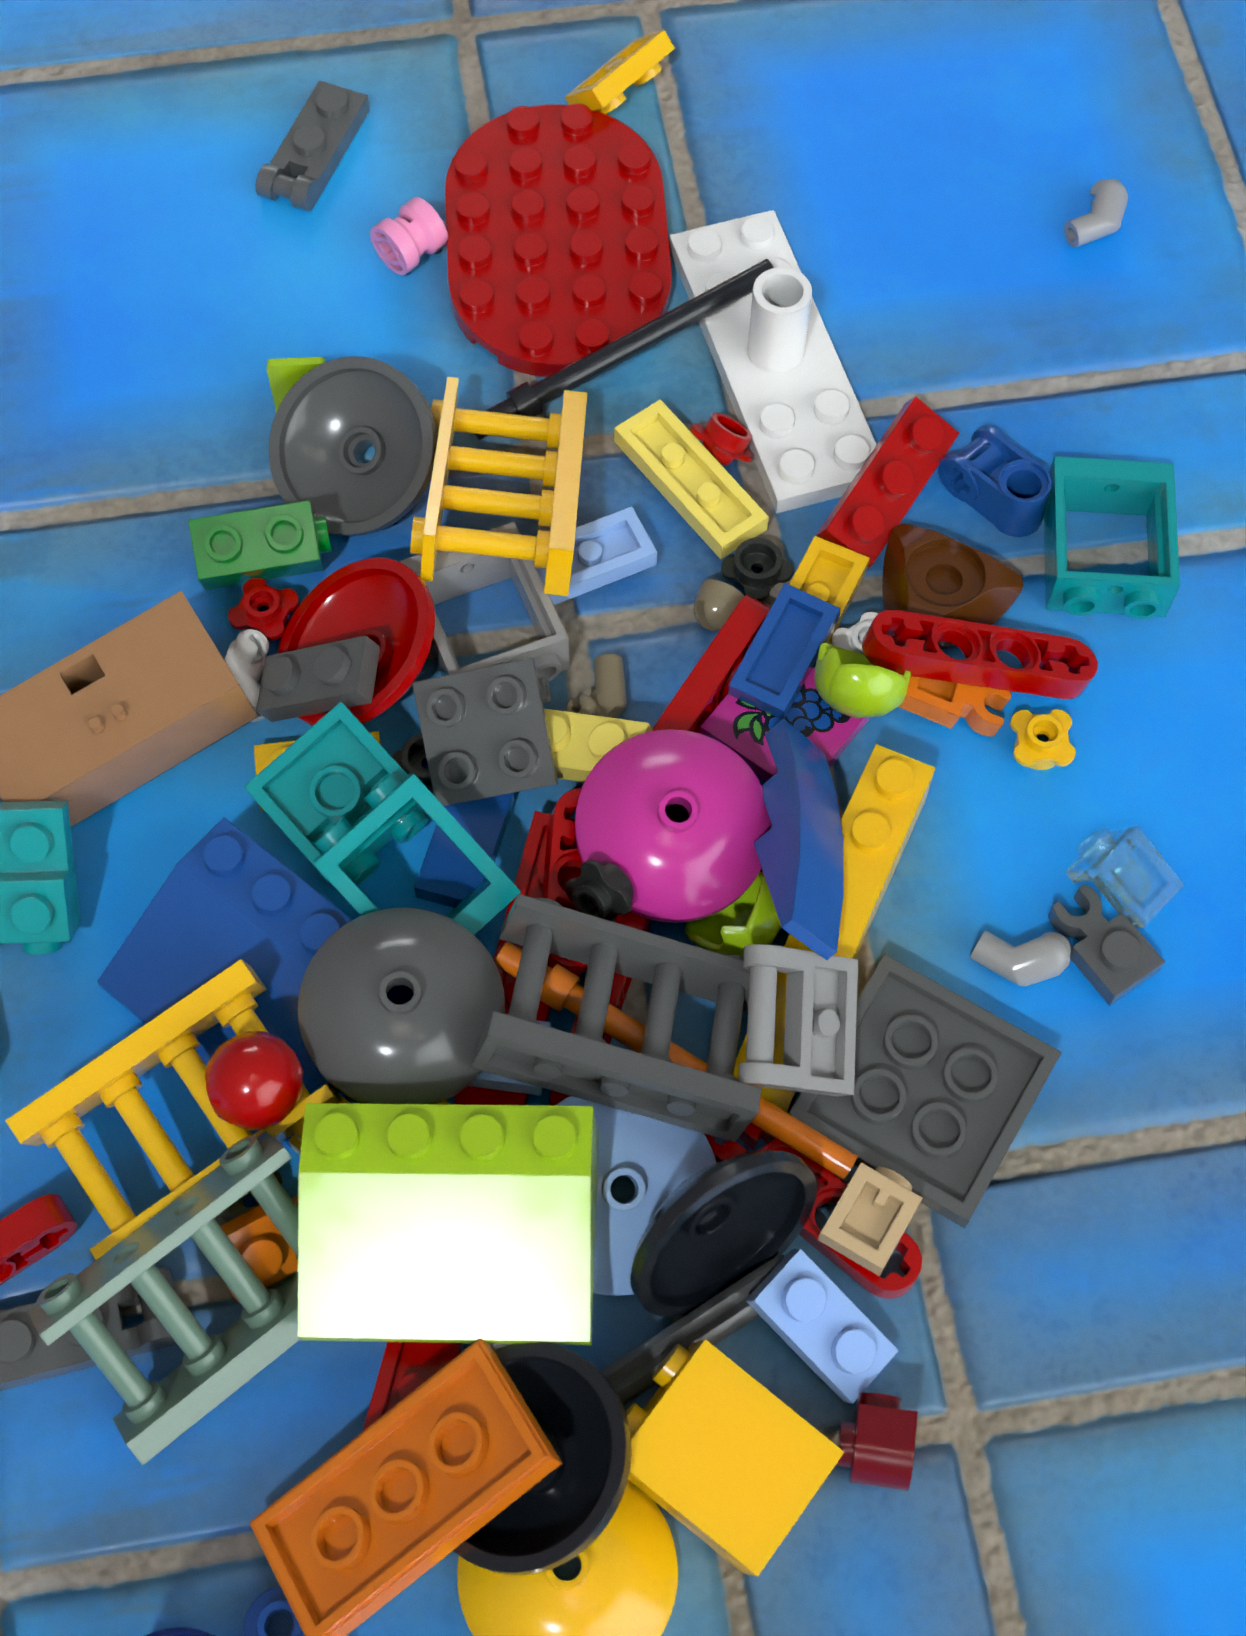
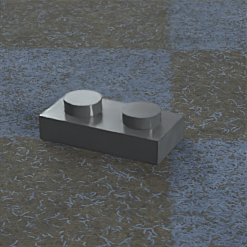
M365 635L266 656L256 712L269 721L275 722L328 712L340 702L347 708L372 703L380 646Z

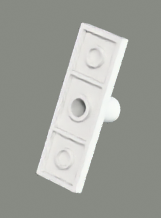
M775 211L762 212L669 235L670 254L689 300L765 259H768L774 268L766 270L757 277L752 293L700 320L698 323L737 419L752 434V439L748 446L754 455L753 458L776 514L842 497L877 444L814 303L811 284L800 271Z

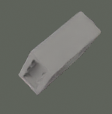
M515 522L488 530L520 534ZM437 550L433 582L424 581L432 595L434 605L512 578L540 639L460 668L435 612V629L430 651L441 676L528 658H534L538 678L546 677L548 682L556 678L562 671L570 669L569 638L549 595L544 594V584L536 567H534L533 561ZM418 554L400 561L421 576L422 555Z

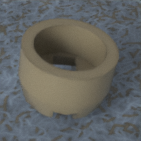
M713 579L704 580L694 601L695 618L705 629L710 631L720 630L735 607L745 596L738 589L725 582Z

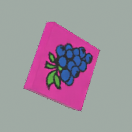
M812 668L785 720L825 752L830 768L870 718L855 719L832 709L821 698L816 689L814 681L815 668ZM728 693L700 726V734L713 738L732 749L749 765L755 775L766 782L778 772L765 734L782 719L737 699Z

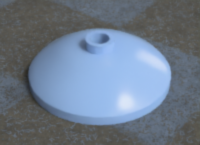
M570 1096L555 1106H593L599 1134L593 1293L612 1296L632 1295L634 1293L630 1285V1274L633 1257L638 1242L664 1200L683 1181L698 1171L715 1164L716 1160L704 1133ZM620 1175L629 1177L635 1186L632 1199L623 1204L614 1200L610 1191L613 1180Z

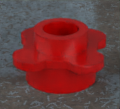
M713 413L705 427L694 423L690 429L691 433L703 441L701 444L722 465H729L733 459L750 463L754 457L752 452L747 449L752 439L750 431L744 425L725 414Z
M262 578L248 580L243 585L244 595L238 606L231 608L228 612L231 626L236 630H257L268 641L279 639L283 636L291 619L290 612L295 611L299 606L297 593L290 588L279 590L267 586ZM263 605L269 607V609L266 611H258V609Z

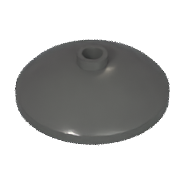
M343 357L323 363L310 370L292 386L275 414L269 437V463L276 488L286 504L310 500L314 518L326 516L328 531L331 534L363 536L381 531L403 518L419 501L429 484L437 445L435 419L430 405L419 387L407 375L395 367L367 357ZM373 444L375 455L370 462L364 463V450Z
M390 908L374 911L360 916L339 928L321 945L311 959L304 973L298 997L299 1028L310 1059L320 1074L333 1087L362 1104H438L457 1095L482 1073V1070L472 1068L471 1064L476 1042L492 1012L505 1014V996L501 976L493 958L481 941L456 921L441 914L417 908ZM405 985L414 992V995L409 1002L398 1005L392 1003L387 998L388 992L395 986Z

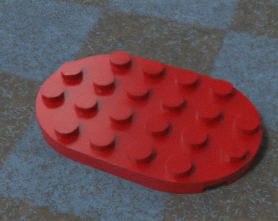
M583 104L518 106L481 126L459 147L450 163L445 181L448 283L454 317L466 338L473 345L478 342L486 350L498 356V364L509 369L537 377H548L667 312L671 296V261L662 173L650 147L630 127L602 112L591 111L589 107Z

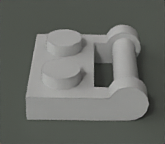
M765 944L744 946L743 968L750 970L746 1062L739 1063L738 1082L758 1088H774L836 1097L854 1095L858 959L833 955L828 960H825L816 952ZM777 972L787 973L784 1065L774 1064Z

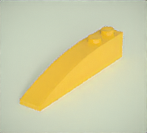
M878 744L875 745L841 819L843 834V902L838 946L834 956L856 959L922 811L936 769L933 766ZM789 934L784 947L814 952ZM777 972L774 1064L784 1065L787 973ZM747 1034L735 1061L734 1077L737 1080L739 1076V1063L746 1062ZM761 1088V1097L788 1113L797 1091Z

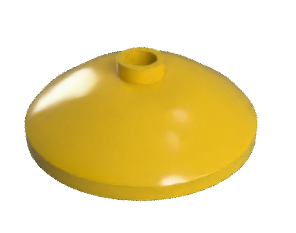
M628 1480L623 1497L608 1525L584 1551L577 1555L582 1564L581 1571L576 1578L570 1581L558 1579L552 1569L528 1575L495 1573L478 1567L458 1556L457 1587L459 1601L472 1635L661 1636L670 1619L675 1603L678 1584V1562L670 1528L657 1504Z

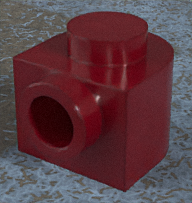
M870 1392L858 1393L854 1422L841 1421L838 1437V1447L844 1451V1454L836 1466L849 1467V1483L904 1491L909 1490L914 1462L918 1411L901 1409V1398Z

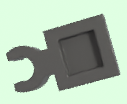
M1084 884L1078 888L1074 900L1083 909L1085 915L1073 916L1066 911L1060 902H1057L1052 906L1048 918L1057 932L1077 939L1078 943L1071 949L1070 959L1110 1006L1158 973L1165 961L1123 912L1108 922L1101 914L1102 902L1099 895L1091 887Z

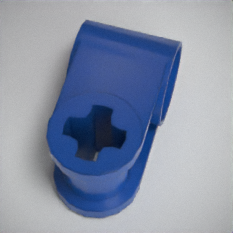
M986 425L980 427L973 433L971 443L958 454L951 453L940 460L938 474L946 489L954 497L966 502L984 516L1000 532L1008 536L1024 537L1036 532L1042 525L1052 484L1050 473L1042 464L1034 461L1013 445L999 430Z

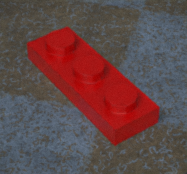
M915 396L906 402L816 535L869 557L868 568L871 567L888 542L892 529L900 524L940 464V460L946 455L959 435V432L918 397Z

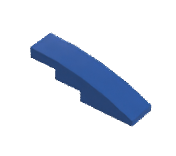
M782 719L765 734L778 770L774 776L762 785L763 800L773 827L753 844L781 927L825 960H828L837 952L843 902V834L837 792L825 752L785 719Z

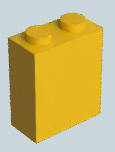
M706 1339L692 1343L687 1350L680 1344H677L655 1371L652 1379L660 1387L645 1408L642 1409L636 1403H633L626 1411L632 1450L628 1480L741 1573L758 1577L844 1454V1451Z

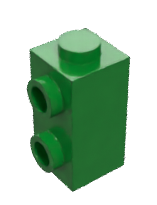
M310 500L188 520L198 580L205 590L240 585L253 578L271 580L324 571L321 554L332 552L326 516L314 518Z

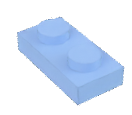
M632 506L576 528L568 596L548 594L553 606L657 565V551ZM536 568L545 585L546 569Z
M791 1249L745 1300L845 1403H854L858 1398V1393H862L899 1351L801 1249Z

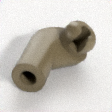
M617 654L600 655L594 660L595 691L589 696L582 694L579 703L572 698L565 708L566 712L617 718L625 711L627 695L624 659Z

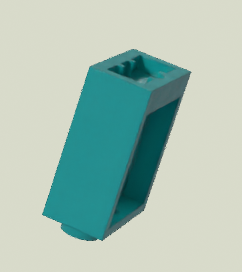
M1054 456L1049 471L1052 479L1051 490L1044 514L1046 610L1066 611L1077 616L1107 613L1124 614L1133 619H1149L1155 616L1166 617L1180 587L1174 463ZM1066 511L1146 516L1149 576L1068 571Z
M392 772L364 797V800L371 808L353 825L342 817L314 843L322 853L313 860V864L361 916L379 911V908L338 864L412 798L485 878L446 917L461 924L475 935L521 893L517 886L414 773H409L404 779L400 780Z

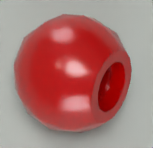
M265 1031L243 1032L228 1039L217 1048L206 1066V1090L214 1112L220 1119L244 1130H265L280 1123L291 1113L303 1093L304 1069L295 1051L281 1038Z

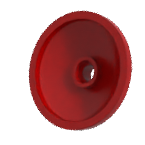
M368 558L348 564L326 577L304 598L285 629L278 654L365 635L379 645L380 652L372 703L348 708L361 724L366 723L392 707L409 690L420 674L428 657L434 636L435 608L432 595L428 586L418 574L396 560ZM328 712L298 718L313 726Z

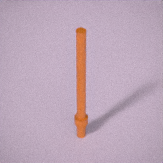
M507 941L495 959L496 966L516 978L522 949ZM556 964L554 968L547 965L540 1001L558 1012L566 1008L578 1016L584 987L578 984L581 978L559 964ZM609 1003L604 1032L637 1053H641L645 1025ZM671 1041L668 1058L673 1063L706 1072V1062ZM760 1096L759 1111L751 1121L752 1124L843 1180L846 1178L858 1157L856 1154Z

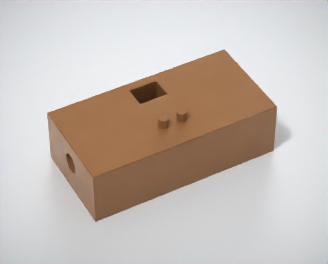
M182 590L0 695V797L3 802L68 800L70 825L72 827L259 717Z

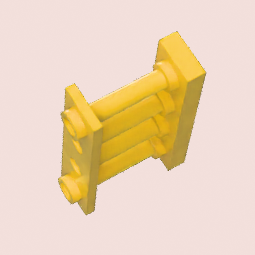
M447 376L444 400H432L431 410L435 419L438 439L426 516H414L412 524L410 554L422 555L420 577L423 581L433 582L437 550L535 561L534 567L546 569L544 594L568 596L575 543L587 392L564 390L562 414L550 413V418L457 408L459 378ZM455 432L547 442L546 448L558 449V452L546 450V456L453 446ZM449 470L543 480L542 486L553 487L554 491L542 489V495L452 486L447 485ZM443 509L535 519L539 520L538 526L550 527V531L538 530L537 536L441 526Z
M242 959L5 1120L20 1144L39 1147L45 1143L49 1149L56 1147L100 1213L112 1234L89 1249L96 1260L221 1165L219 1158L194 1175L138 1091L143 1086L139 1077L162 1062L165 1068L174 1067L228 1149L245 1137L255 1136L257 1138L265 1131L279 1143L293 1134L296 1135L299 1141H302L305 1103H338L342 1100L336 1090L327 1084L311 1095L303 1084V1093L291 1113L280 1123L265 1130H259L254 1135L250 1130L241 1129L220 1119L214 1112L206 1090V1064L196 1051L201 1045L197 1037L217 1023H220L223 1028L231 1026L236 1035L249 1031H265L268 1033L254 1012L258 1006L254 998L264 992L266 987L254 969ZM102 1102L107 1108L115 1106L171 1191V1193L138 1216L134 1214L80 1131L85 1126L81 1117Z

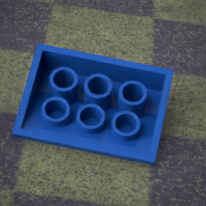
M223 817L176 864L97 982L101 988L144 1024H147L242 959L254 969L266 987L264 992L254 998L258 1004L254 1012L269 1034L281 1038L295 1051L304 1069L303 1084L310 1095L325 1084L334 1088L337 1093H341L320 1074L306 1051L299 1028L298 997L304 973L317 950L335 931L352 921V919ZM398 985L388 992L387 998L392 1003L401 1005L409 1002L414 992L405 985ZM217 1023L197 1037L201 1045L196 1051L207 1066L209 1059L217 1048L228 1039L237 1035L231 1026L223 1028L220 1023ZM291 1135L290 1137H288L287 1139H285V1140L283 1141V1142H284L285 1144H287L289 1147H291V1145H290V1143H289L288 1140H289L293 1135Z

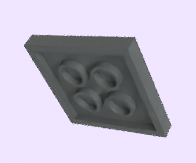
M884 954L857 999L854 1095L836 1097L801 1092L789 1114L858 1156L854 1163L856 1166L859 1167L860 1163H863L874 1170L876 1167H885L897 1172L909 1181L913 1188L912 1192L923 1198L921 1201L923 1205L965 1228L1062 1052Z

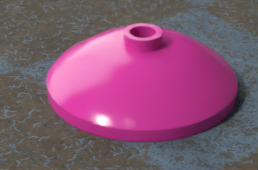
M673 729L651 731L623 741L605 754L587 776L578 798L575 813V839L582 863L587 860L605 861L619 867L629 878L634 891L632 909L629 912L649 920L671 923L689 922L712 916L739 899L752 885L762 868L753 843L771 829V820L763 800V787L749 765L732 749L713 738L695 732ZM680 804L687 809L689 819L681 823L673 822L667 817L665 809L669 805Z

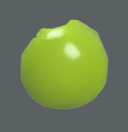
M825 642L821 643L819 648L814 681L819 695L832 709L855 719L884 716L903 703L907 694L911 672L905 670L904 675H901L883 667L874 666L864 654Z
M759 872L747 891L724 910L709 917L686 922L684 932L686 936L697 947L723 955L744 957V946L753 944L771 945L781 928V924L764 873Z

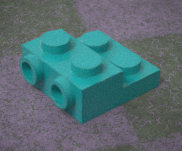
M340 702L249 781L244 788L315 867L313 860L322 852L314 843L342 817L353 825L371 808L364 800V797L392 772L400 780L404 779L407 773L349 709ZM411 798L338 865L356 885H359L380 865V860L375 856L377 852L393 838L399 844L406 843L424 828L429 818Z
M68 800L0 802V944L22 943L23 952L31 955L56 952L63 947V942L71 941L81 924Z

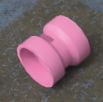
M414 197L400 207L398 217L394 219L385 218L373 226L370 230V238L374 249L386 266L398 275H406L418 266L420 256L423 253L434 254L447 244L448 233L435 209L424 199Z

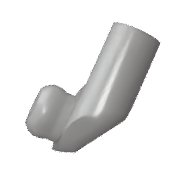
M1103 179L1096 182L1090 190V194L1095 195L1094 200L1091 201V212L1065 223L1064 234L1071 247L1077 248L1118 231L1129 198L1126 188L1119 180Z
M985 931L975 946L970 959L1018 986L1027 987L1060 975L1069 966L1072 950L1067 938L1056 932L1045 933L1039 938L1014 947Z

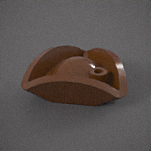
M902 523L894 527L889 535L882 576L885 610H901L993 625L1010 608L1021 593L1023 579L1019 573L992 556L941 533ZM947 641L938 642L940 649L956 646Z

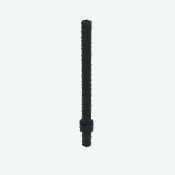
M768 259L753 265L531 386L528 382H525L506 392L507 399L485 411L533 417L543 413L542 406L564 395V390L571 391L752 293L757 277L766 270L774 268ZM475 434L476 437H477L479 440H481V439H483L484 437L488 436V435Z

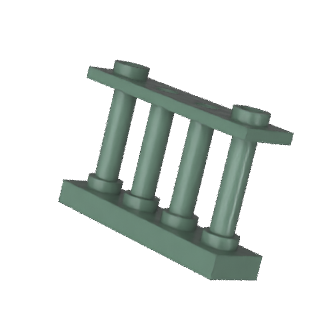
M267 1131L257 1138L255 1136H248L233 1144L221 1156L219 1161L221 1165L78 1275L69 1273L52 1282L39 1295L37 1299L38 1305L28 1312L38 1334L48 1346L69 1330L125 1401L122 1411L112 1420L125 1444L142 1465L147 1463L300 1340L298 1338V1272L277 1289H266L214 1219L250 1191L298 1257V1207L273 1174L292 1157L285 1147ZM189 1237L193 1239L244 1307L241 1317L219 1335H208L155 1266V1263ZM129 1283H131L185 1354L182 1364L159 1382L147 1381L94 1312V1310Z

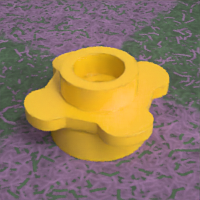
M1055 709L1049 714H1032L1028 710L1017 711L1010 721V727L1017 735L1013 752L1016 762L1024 767L1035 770H1047L1056 765L1065 767L1072 763L1076 750L1069 743L1068 731L1072 726L1071 717L1065 711ZM1044 734L1048 737V741H1040L1037 736Z

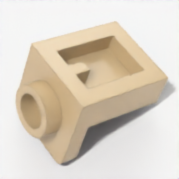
M860 1163L820 1232L818 1241L880 1276L923 1198L913 1193V1188L909 1181L897 1172L885 1167H876L874 1170Z

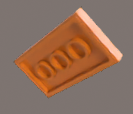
M479 1338L251 1520L249 1524L304 1635L347 1636L560 1466L562 1461L492 1346Z

